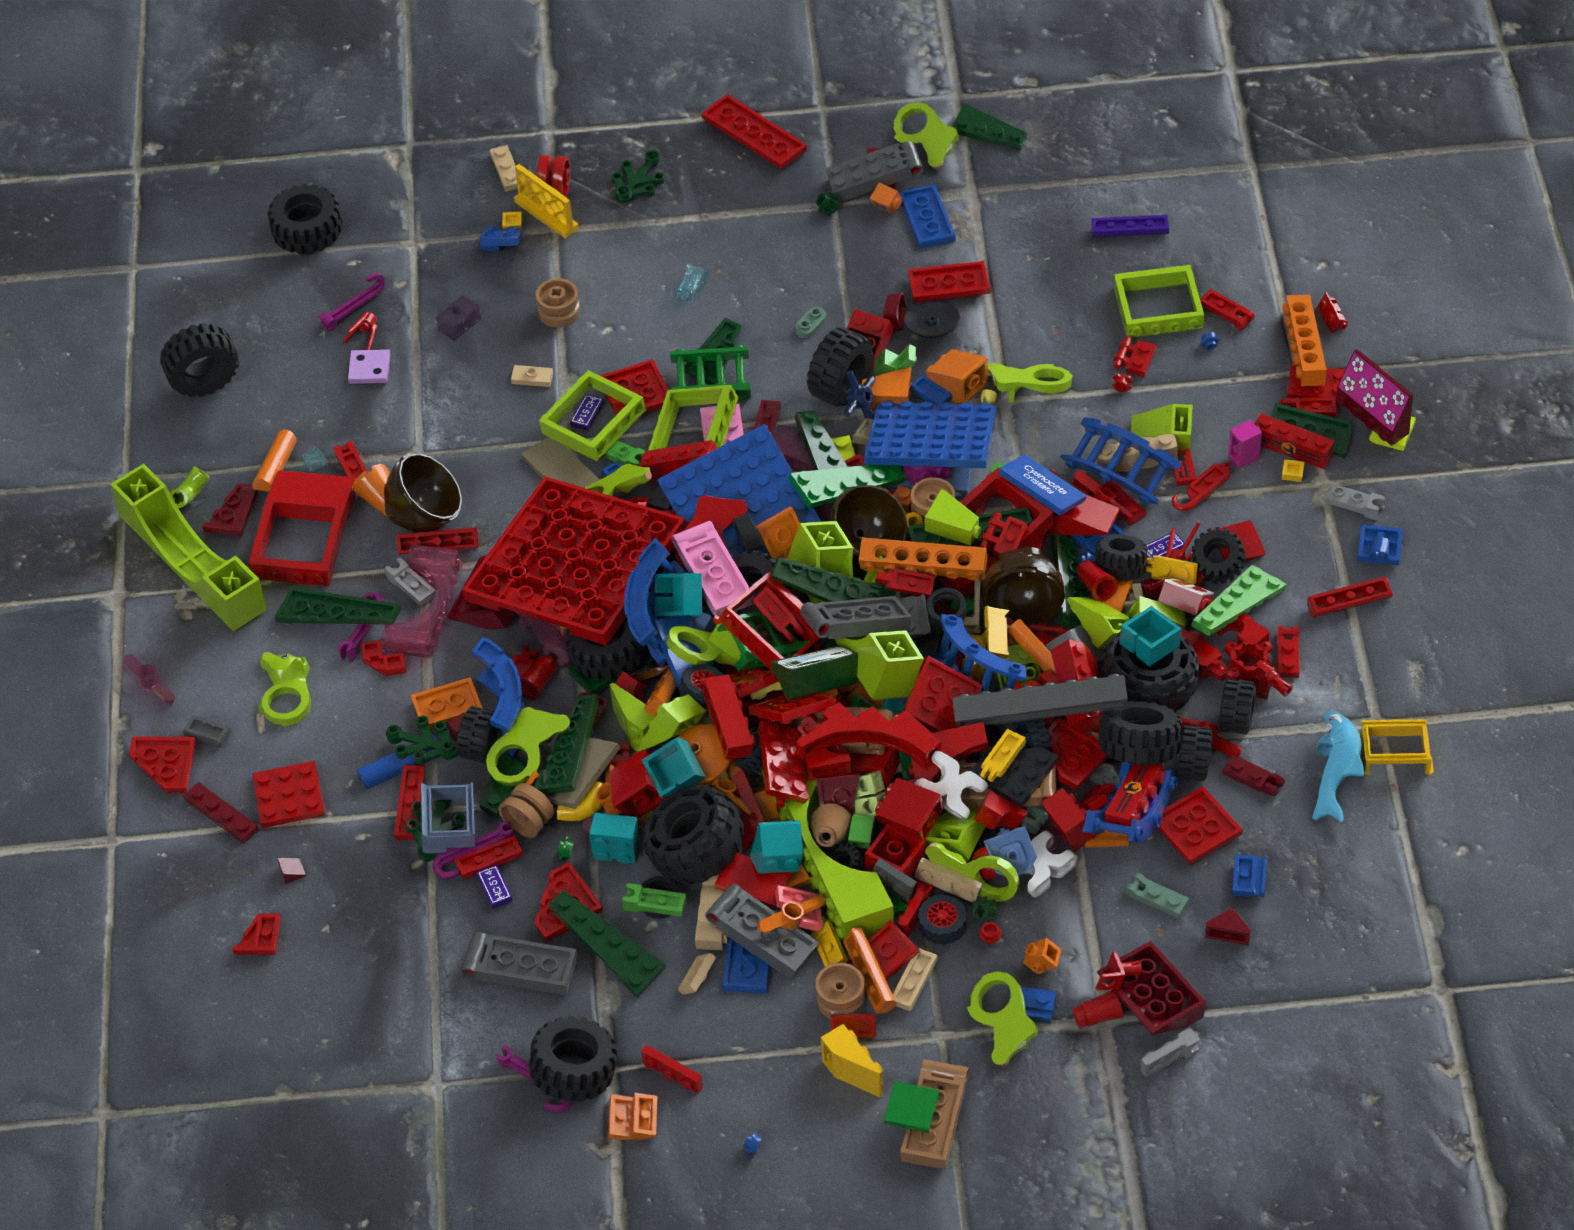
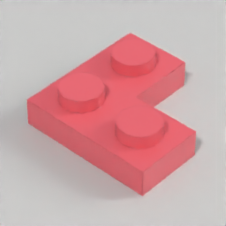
M779 885L775 890L776 906L782 908L783 904L789 901L800 904L819 896L817 893ZM821 907L803 914L799 927L820 932L823 926Z

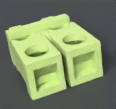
M880 770L859 776L851 819L853 814L876 816L875 808L879 801H884L886 797V792L878 793L885 789Z

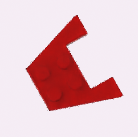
M741 769L730 781L736 785L735 791L741 796L740 799L754 811L752 815H749L737 804H734L742 816L740 819L743 822L744 838L741 839L744 853L754 843L758 823H764L766 820L757 803L754 791L747 779L748 777Z

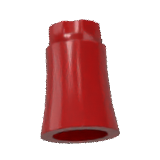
M1085 560L1078 565L1076 570L1078 577L1097 601H1106L1116 593L1118 582L1115 577L1106 573L1090 560Z
M542 655L519 676L523 697L530 700L539 698L543 688L558 668V665L551 656Z
M1112 989L1091 1000L1080 1003V1006L1072 1008L1073 1016L1079 1029L1124 1018L1118 996Z

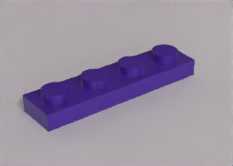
M1168 215L1091 218L1093 237L1169 234Z

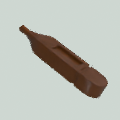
M662 664L661 666L659 665L636 673L633 676L643 681L667 671L670 667L669 665Z

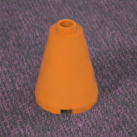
M378 464L371 467L372 471L361 473L355 480L353 487L360 497L388 519L385 513L384 486L389 470L384 464Z

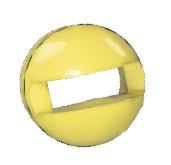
M983 390L981 393L982 404L994 405L997 393L993 390Z

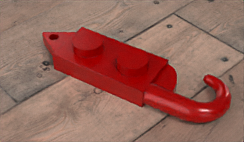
M1231 462L1214 463L1188 485L1187 495L1191 500L1186 504H1179L1176 501L1178 495L1175 494L1171 500L1172 506L1179 511H1189L1202 500L1207 499L1230 479Z

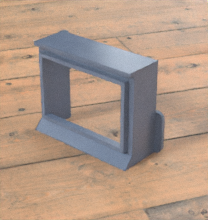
M473 782L467 785L427 786L421 783L423 852L444 853L447 851V848L475 847ZM431 800H466L467 830L432 831Z

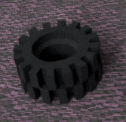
M839 843L840 847L835 845L833 846L834 851H828L829 857L839 864L845 858L850 857L849 868L862 871V868L865 869V863H863L865 862L864 854L850 843Z

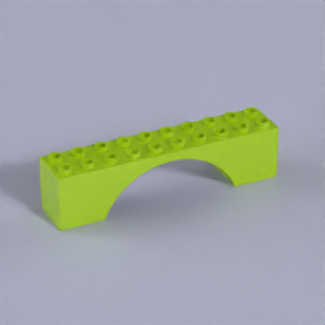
M144 463L110 484L119 516L233 632L267 610L260 579L237 556L227 561L208 548L185 520L166 485Z
M837 521L800 523L787 559L808 566L822 568L826 572H837L842 574V576L853 578V547ZM807 594L813 604L825 603ZM906 630L869 633L859 638L845 637L843 639H835L838 645L858 653L857 677L872 700L909 697L924 658Z
M805 768L808 800L803 804L785 799V806L779 808V817L781 822L800 821L803 867L811 875L810 881L813 889H817L819 896L825 898V905L822 907H826L827 919L834 924L838 938L842 940L845 947L843 941L852 928H862L868 940L888 921L891 920L894 923L893 904L877 872H865L841 865L827 856L815 843L809 831V825L813 812L820 806L817 780L809 781Z

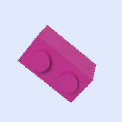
M1251 420L1230 429L1228 456L1239 469L1260 459L1262 431Z

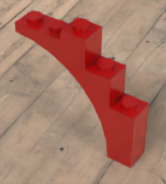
M840 702L828 707L823 713V723L817 724L811 732L802 735L796 742V755L801 760L816 751L844 743L865 742L891 747L912 756L924 766L932 761V755L935 751H941V741L906 710L900 715H895L891 721L886 719L873 706L866 711L860 712L855 717Z
M983 722L933 733L941 741V752L957 762L974 753L989 749ZM911 758L912 766H909L911 780L906 781L914 784L916 780L925 778L930 782L936 783L941 778L940 768L932 761L924 766L916 759Z

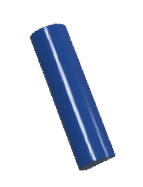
M433 735V739L435 741H438L435 735ZM429 748V749H426V750H424V751H425V753H426V752H429V751H432V750H435V749ZM392 753L357 769V775L367 790L402 774L403 765L422 764L414 762L413 754L399 759L395 753Z

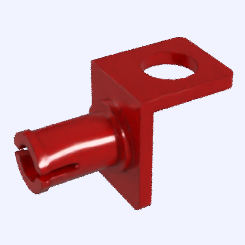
M1112 952L1107 963L1110 973L1100 975L1095 988L1097 991L1120 989L1125 976L1141 974L1142 967L1140 961L1121 963L1117 952ZM1113 979L1112 983L1103 984L1106 980Z

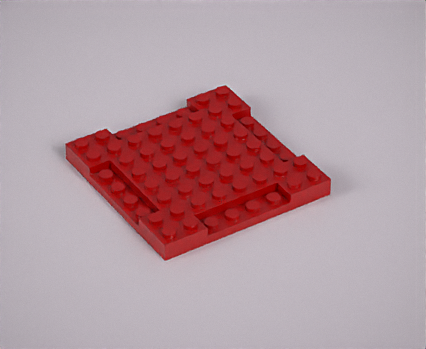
M545 476L463 587L464 599L467 602L500 612L502 608L562 626L568 628L571 635L607 646L627 617L624 607L625 590L631 571L635 570L639 563V556L655 538L671 554L674 549L672 535L682 532L687 526L685 518Z

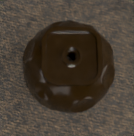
M408 453L399 459L387 477L384 486L385 513L391 522L412 532L436 531L457 518L462 503L460 488L456 479L442 463L427 455Z
M853 486L842 492L833 503L828 516V522L837 521L853 547L852 562L860 565L859 554L862 537L906 541L908 538V523L903 507L897 498L890 494V491L880 486Z
M1024 547L1001 553L985 575V579L982 580L981 597L983 605L985 607L1010 610L1005 616L1010 617L1014 621L1021 619L1027 627H1031V623L1047 622L1055 615L1057 616L1063 608L1065 592L1062 574L1048 558L1044 557L1038 548Z

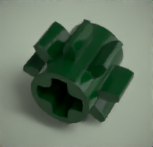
M827 190L825 194L821 193L816 200V205L819 207L818 211L829 216L831 212H836L840 205L839 200H837L838 195Z
M987 896L980 897V901H973L975 906L970 912L973 913L975 922L982 920L983 924L990 922V920L997 919L996 914L1000 908L996 906L995 899L988 901Z

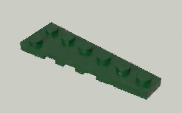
M597 694L577 696L568 715L570 720L569 730L562 733L560 739L555 741V750L552 755L548 756L546 760L547 766L545 770H541L534 785L544 795L575 791L600 700Z

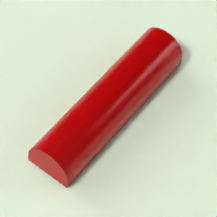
M469 527L396 534L397 552L400 555L478 548V528Z
M1385 576L1308 596L1307 606L1311 617L1315 618L1392 598L1393 592Z

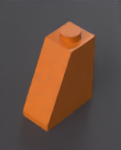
M904 368L875 376L876 381L870 388L873 393V401L868 405L869 408L877 409L878 403L882 401H892L893 404L909 401L911 368ZM867 379L862 380L861 385H863Z

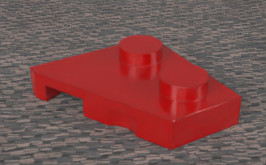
M258 914L252 921V925L243 933V939L240 943L234 945V955H276L281 923L280 914Z

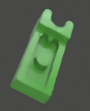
M617 440L604 453L603 457L614 462L619 461L621 465L630 463L639 466L645 450L639 447L636 449Z
M626 884L628 897L622 898V906L625 911L637 913L639 911L682 917L687 899L686 894L642 888V885Z

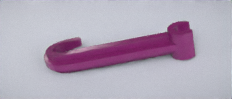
M379 273L369 275L366 278L368 283L376 280L371 287L365 289L331 313H321L318 316L322 320L319 324L328 331H333L337 327L339 320L382 292L385 286L384 277Z
M370 592L360 597L385 602L383 596L375 592ZM358 624L348 640L339 644L338 649L342 660L347 655L349 662L355 660V651L373 624Z
M504 821L500 823L498 829L475 838V847L451 848L444 853L438 854L432 864L436 876L441 879H452L459 876V870L444 872L442 871L443 866L455 862V858L513 836L514 830L513 828L511 829L510 822Z
M501 1046L504 1057L497 1053L495 1054L499 1066L510 1068L533 1081L529 1073V1062L513 1054L509 1047ZM563 1099L560 1105L544 1102L543 1107L548 1111L561 1113L572 1105L573 1100L565 1102Z

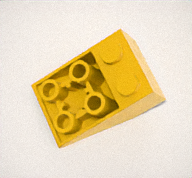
M842 1024L822 1036V1062L832 1075L879 1098L882 1097V1086H884L882 1081L883 1070L878 1062L874 1063L870 1058L867 1048L865 1046L861 1047L857 1042L855 1033L852 1030H848Z

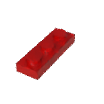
M513 835L455 858L454 861L464 880L477 875V872L496 864L499 866L522 857L523 851Z
M647 1044L641 1050L642 1062L648 1069H655L662 1073L666 1079L678 1082L688 1091L692 1090L699 1094L702 1090V1075Z

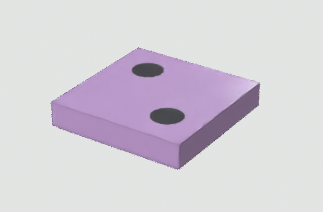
M351 350L348 375L349 384L388 383L390 350Z

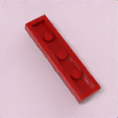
M403 765L394 832L395 840H415L412 834L406 831L405 827L409 819L418 820L411 813V807L414 802H421V783L424 784L425 766Z

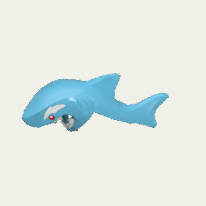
M1330 710L1323 716L1327 733L1317 742L1318 752L1325 757L1329 755L1324 769L1312 819L1318 820L1326 815H1330L1337 821L1343 822V811L1336 800L1335 791L1347 776L1364 775V767L1360 759L1362 742L1354 724L1339 712Z

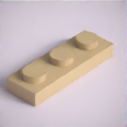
M508 145L490 149V156L505 192L518 189L515 172L516 165Z
M923 857L914 878L932 884L971 903L977 900L982 887V883Z
M920 948V952L910 960L893 993L896 1006L910 1012L938 960L936 954Z

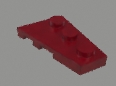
M237 484L225 498V503L219 510L216 509L212 514V519L202 526L203 532L242 536L258 490H253L252 485Z
M860 773L817 776L820 805L828 803L837 804L852 814Z

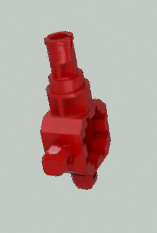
M1245 640L1240 645L1232 641L1225 644L1224 650L1230 656V669L1226 673V679H1241L1251 682L1258 680L1263 686L1274 687L1284 697L1291 693L1293 686L1282 680L1280 674L1277 673V669L1271 667L1268 663V654L1272 651L1271 643L1265 641L1258 645L1253 640ZM1242 656L1245 658L1253 656L1257 662L1256 667L1253 665L1251 667L1248 665L1244 667V663L1241 661Z

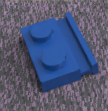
M1235 854L1232 895L1254 897L1256 895L1264 898L1267 857L1263 859L1257 858V856Z
M1020 986L1024 997L1026 1015L1032 1021L1051 1024L1056 992Z

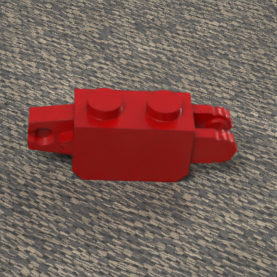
M1182 629L1181 635L1188 640V643L1193 647L1198 657V677L1208 678L1211 675L1219 681L1224 680L1229 668L1222 661V654L1219 649L1211 646L1203 636L1198 635L1193 630L1187 632L1185 629Z

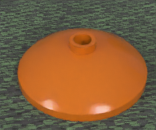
M695 725L686 729L677 737L688 741L706 778L696 783V786L706 785L717 780L727 770L731 760L725 759L714 725Z

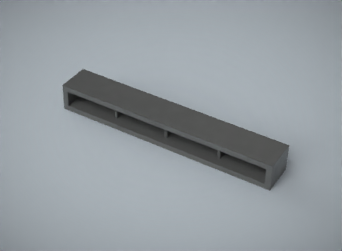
M1111 674L1105 678L1089 677L1083 681L1067 680L1060 684L1045 683L1043 686L1037 687L1028 685L1015 690L1005 688L1000 690V692L991 693L983 691L977 695L961 694L952 698L956 727L981 722L984 723V726L1128 707L1125 677L1118 674Z

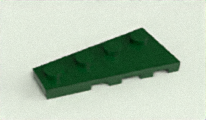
M965 103L952 125L957 130L958 135L1020 151L1027 140V132Z
M724 318L698 350L733 348L741 333L742 325ZM724 360V370L729 360ZM704 361L705 383L708 385L716 384V361ZM687 362L685 374L697 379L696 362Z

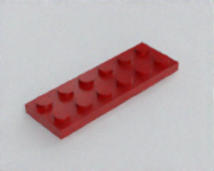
M728 94L701 113L702 119L781 170L807 151V144Z

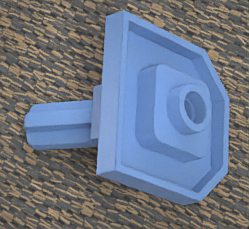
M1025 826L1012 831L1001 828L997 834L998 836L984 841L989 856L1000 857L1008 861L1016 869L1018 875L1031 871L1037 856ZM994 869L996 873L1005 876L1002 872Z

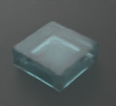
M318 447L300 455L302 462L309 472L328 464L327 459Z

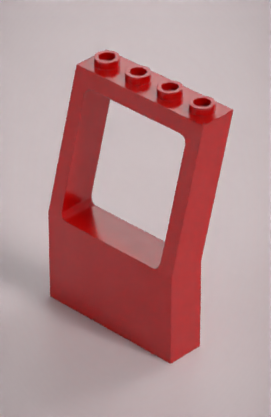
M996 468L960 503L971 512H975L993 494L1000 493L1018 509L1028 507L1033 522L1027 526L1017 549L1031 547L1053 526V511L998 474L999 468ZM987 554L985 575L996 561L997 555L992 557ZM939 575L935 577L942 586L958 590L964 598L974 593L975 581L963 577L951 579Z
M278 470L265 501L248 563L249 569L260 580L330 586L345 525L357 496L353 487L356 478ZM281 517L332 522L322 561L320 563L265 558L275 519Z

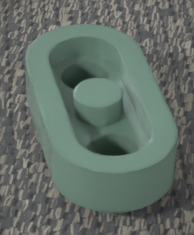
M819 307L809 309L796 324L797 336L803 339L811 338L826 322L825 310Z

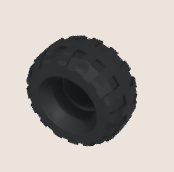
M1120 632L1106 645L1105 652L1102 655L1100 678H1105L1111 674L1124 675L1128 701L1153 702L1176 711V709L1180 710L1189 702L1190 696L1194 695L1199 671L1198 657L1193 647L1188 643V640L1182 635L1180 647L1150 666L1161 669L1155 671L1139 668L1140 666L1148 665L1136 656V652H1130L1119 643Z
M693 785L683 790L679 789L671 793L672 795L667 799H663L655 811L651 812L648 817L649 821L645 824L643 831L644 851L653 866L666 879L676 883H683L684 885H693L694 882L702 883L707 881L708 878L723 872L722 870L732 863L735 859V854L740 851L742 846L741 839L744 838L743 822L740 819L742 816L730 799L723 792H718L715 788L700 785L699 787Z

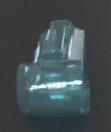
M688 264L677 294L686 301L693 299L700 285L706 283L708 269Z

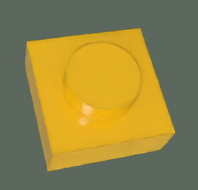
M522 211L503 212L502 229H506V227L522 229Z
M1284 459L1282 480L1302 482L1305 462Z

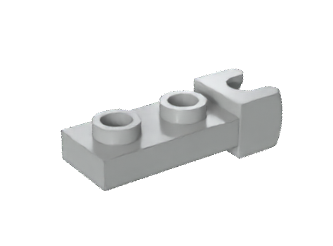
M1336 484L1332 485L1325 497V503L1364 514L1365 518L1379 520V510H1384L1386 504L1385 497L1375 493L1370 495Z
M402 558L397 559V562L400 564L399 568L385 567L387 579L403 590L419 606L424 605L437 596L436 590L409 568V564Z
M1191 1028L1177 1034L1176 1040L1168 1041L1155 1052L1145 1054L1141 1059L1140 1071L1145 1077H1148L1183 1056L1188 1059L1200 1051L1195 1046L1200 1043L1199 1037Z

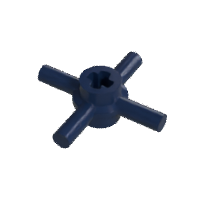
M847 371L845 374L851 388L847 391L849 406L844 411V415L851 417L856 408H861L865 418L874 419L868 405L873 401V393L870 388L876 381V378L869 376L863 385H859L853 371Z

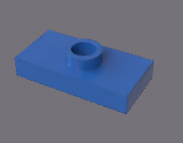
M923 374L910 385V391L927 402L941 404L952 399V393Z

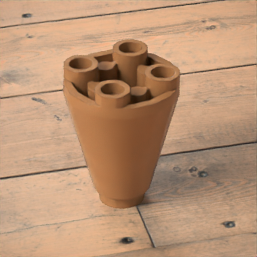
M828 803L820 805L810 818L809 828L812 836L823 847H833L845 842L849 838L852 821L851 814L848 810L837 804Z

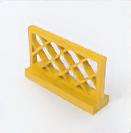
M520 164L516 165L515 172L519 194L514 196V202L565 239L577 231L579 225L572 219L570 200Z

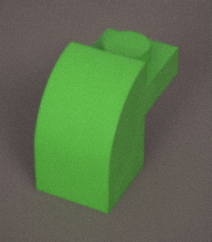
M909 344L899 355L885 349L875 359L874 375L878 376L904 368H911L917 359L915 356L916 347Z
M853 814L848 843L854 845L857 849L868 850L872 845V841H875L876 817Z

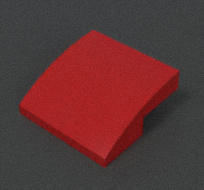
M1251 520L1220 528L1222 531L1224 528H1227L1230 533L1233 531L1240 538L1245 551L1246 561L1265 556L1263 545ZM1217 548L1221 552L1223 561H1225L1230 551L1225 548Z

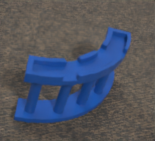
M1084 417L1080 424L1086 428V433L1072 456L1061 455L1060 458L1066 462L1065 465L1073 470L1081 469L1097 474L1106 482H1115L1137 495L1138 499L1144 504H1158L1160 500L1152 494L1166 470H1178L1182 463L1161 448L1159 452L1148 446L1149 441L1110 423L1104 426L1100 424L1101 421L1098 419ZM1095 435H1100L1087 460L1080 458L1091 438ZM1114 439L1119 441L1120 445L1106 468L1095 464L1107 440ZM1132 447L1138 450L1140 455L1127 478H1124L1113 471L1126 449ZM1147 458H1152L1159 463V468L1147 489L1144 490L1133 482Z
M655 538L638 558L639 563L635 570H632L625 590L624 607L628 618V626L633 636L642 647L647 644L652 657L661 666L666 661V657L656 636L658 631L652 623L654 620L664 619V616H655V597H670L672 593H655L653 576L659 566L664 569L662 574L686 572L675 560L669 563L665 559L670 553ZM649 588H650V589H651V592H650L649 597H648V600H647L648 590H649Z
M941 614L940 618L944 635L940 648L931 658L967 677H970L974 662L985 667V673L981 682L983 686L980 692L988 691L994 672L1009 677L1005 688L1014 690L1017 680H1026L1025 665L1007 661L988 652L970 637L964 628L962 618L955 615ZM950 641H951V642H952L951 648H950V651H948V647H949V644H950ZM958 650L967 656L962 672L955 664Z
M482 637L471 651L473 657L485 664V669L476 680L488 688L499 700L497 708L490 718V724L503 731L502 737L509 733L516 723L520 711L524 708L521 682L517 668L511 658H508L504 654L503 649L494 642ZM508 749L504 753L514 757L518 749Z
M1122 762L1118 775L1120 783H1115L1114 785L1117 791L1133 764ZM1167 769L1164 782L1160 784L1162 788L1152 809L1144 818L1140 820L1133 819L1131 827L1105 822L1104 813L1114 796L1109 795V802L1103 805V810L1087 811L1083 831L1091 834L1110 831L1129 835L1128 841L1139 843L1144 841L1161 824L1162 813L1169 803L1172 791L1178 785L1177 774Z

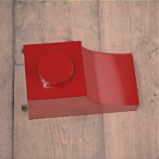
M824 748L804 758L809 781L816 780L817 776L851 773L849 754H836Z
M989 790L979 804L974 820L992 830L997 826H1004L1014 830L1017 829L1025 818L1027 811Z

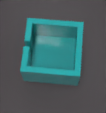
M702 573L654 574L655 593H673V597H655V616L702 615Z
M1150 606L1121 625L1119 643L1130 652H1136V656L1148 666H1151L1180 647L1182 628L1153 606Z
M675 738L642 760L662 798H668L672 795L671 793L679 789H686V786H693L706 778L688 741Z
M594 813L590 829L593 859L600 861L616 859L620 863L636 864L640 846L637 817Z

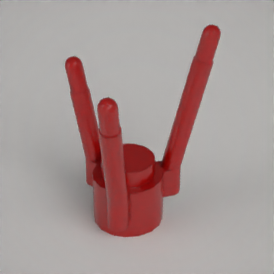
M364 312L362 317L348 330L349 334L343 342L346 343L358 329L363 332L371 331L366 349L370 350L375 331L378 328L375 324L377 322L376 316L370 312Z
M1196 523L1181 550L1175 549L1172 551L1175 528H1172L1167 552L1164 557L1189 561L1193 553L1191 551L1185 557V551L1196 534L1200 523Z

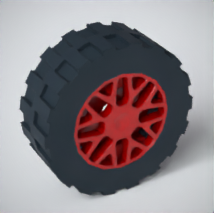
M692 665L683 672L679 684V693H681V697L689 694L699 705L708 709L702 692L704 679L724 674L710 665Z
M943 894L935 895L932 898L929 897L919 908V930L923 937H926L928 941H932L935 944L940 943L944 945L959 940L961 935H964L965 928H967V911H965V906L961 904L959 899L957 900L953 896Z

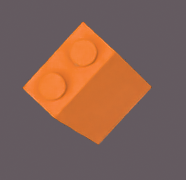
M951 349L948 353L943 354L934 365L928 367L926 377L952 393L951 400L956 404L967 403L988 385V358Z

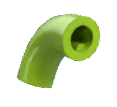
M193 467L181 485L170 492L176 506L183 508L189 505L203 489L210 476L199 468Z

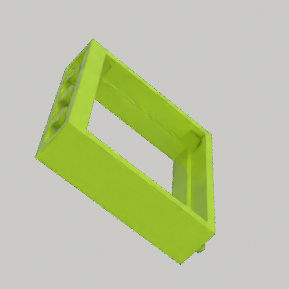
M1191 265L1114 274V291L1126 336L1138 337L1203 328L1204 312ZM1183 284L1188 285L1195 312L1131 319L1125 292Z
M588 370L554 403L546 414L542 415L539 424L543 435L598 461L646 411L642 396ZM591 388H594L627 405L590 441L557 423Z
M731 385L668 390L648 451L667 447L680 407L717 404L706 441L712 440L717 448L723 446L738 401V396Z

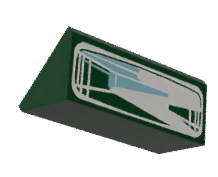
M840 645L770 663L788 701L857 683L858 653Z

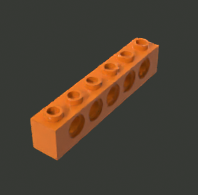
M1287 295L1282 311L1283 315H1286L1285 326L1288 328V340H1292L1290 349L1291 353H1294L1293 364L1297 365L1296 378H1300L1301 386L1325 385L1327 369L1310 295Z
M862 537L859 564L860 569L868 572L881 570L888 573V569L894 570V568L930 574L935 577L938 575L951 579L963 577L976 581L985 579L987 550L982 547ZM879 555H886L883 559L877 558ZM902 556L907 557V558H906L905 560H903V561L898 560L899 557H902ZM921 558H926V559H928V560L925 561V562H919V561H918V560L921 559ZM941 560L948 561L946 564L939 563ZM962 562H968V563H969V564L966 565V566H961V565H960V563H962Z

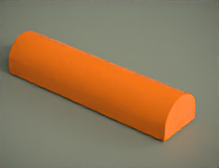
M284 429L277 433L252 483L253 490L270 492L278 470L283 471L296 444V437L291 431Z
M1021 619L1015 621L1007 632L1043 671L1049 670L1057 677L1051 652Z
M670 668L662 674L644 707V710L651 716L658 714L657 709L663 703H669L678 687Z
M852 928L843 942L854 966L861 972L864 978V988L877 1014L886 1013L896 1006V1001L862 928Z

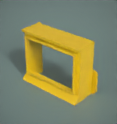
M986 606L984 617L987 629L981 636L969 635L985 650L987 643L988 652L1006 659L1009 653H1007V621L1005 615L1010 610ZM966 655L961 662V672L963 671V667L966 661ZM974 662L970 675L976 676L982 682L986 668Z
M1427 719L1362 720L1359 735L1362 742L1361 753L1363 754L1365 775H1369L1370 764H1424L1425 774H1433ZM1421 736L1423 753L1371 754L1369 737Z

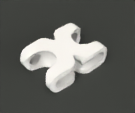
M935 751L932 755V762L941 770L940 781L933 783L925 778L916 780L914 784L941 794L943 796L944 809L956 817L966 820L970 815V810L961 801L960 795L962 790L970 788L976 792H983L988 787V784L972 771L959 774L960 766L956 760L941 751Z
M1043 831L1031 841L1037 858L1031 871L1026 873L1033 876L1028 882V893L1033 897H1038L1050 888V876L1062 878L1074 868L1077 862V855L1071 850H1066L1061 854L1048 852L1054 843L1053 835L1049 831Z

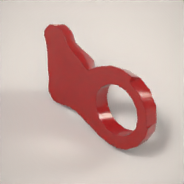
M703 495L698 498L696 509L693 512L695 515L683 531L711 521L726 547L722 531L732 523V519L746 513L747 504L742 499L729 500ZM674 547L676 562L685 572L689 573Z

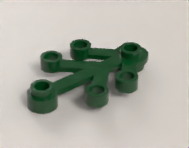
M649 150L645 153V163L635 175L633 164L630 160H625L621 163L622 171L626 173L629 182L627 185L623 184V174L621 172H614L612 174V182L617 187L614 192L615 200L618 202H628L633 196L644 194L651 197L655 194L654 185L647 183L663 184L665 182L664 174L657 172L650 176L644 177V175L651 167L657 166L660 162L658 151ZM647 184L644 187L634 189L635 186Z
M424 715L416 718L417 728L421 730L423 737L404 732L398 725H391L386 730L387 741L391 744H398L402 740L415 744L409 747L403 744L396 746L395 754L399 759L413 754L414 762L423 764L427 760L439 756L446 760H452L458 756L457 742L449 739L447 725L444 721H437L434 724L435 733L440 735L441 742L433 739L429 729L428 717ZM429 748L435 749V750H432V751H429V752H426V753H425V751H424V750L429 749Z
M433 800L436 809L432 819V831H450L455 828H462L465 825L466 817L463 814H455L453 820L440 825L443 812L449 808L451 800ZM417 801L412 804L411 813L418 820L409 819L405 828L418 843L417 854L419 858L429 862L434 860L438 853L423 852L422 834L418 830L419 822L422 825V803Z

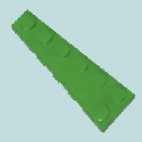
M1251 565L1193 619L1191 626L1210 636L1227 626L1228 623L1237 620L1239 615L1250 612L1254 606L1262 605L1264 600H1270L1282 593L1287 584L1280 581L1277 577L1262 571L1260 568Z

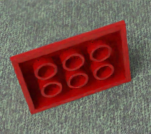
M1068 639L1051 649L1059 684L1067 680L1083 681L1089 677L1100 678L1097 659L1083 642ZM1104 710L1066 715L1068 725L1072 728L1099 733L1100 715Z

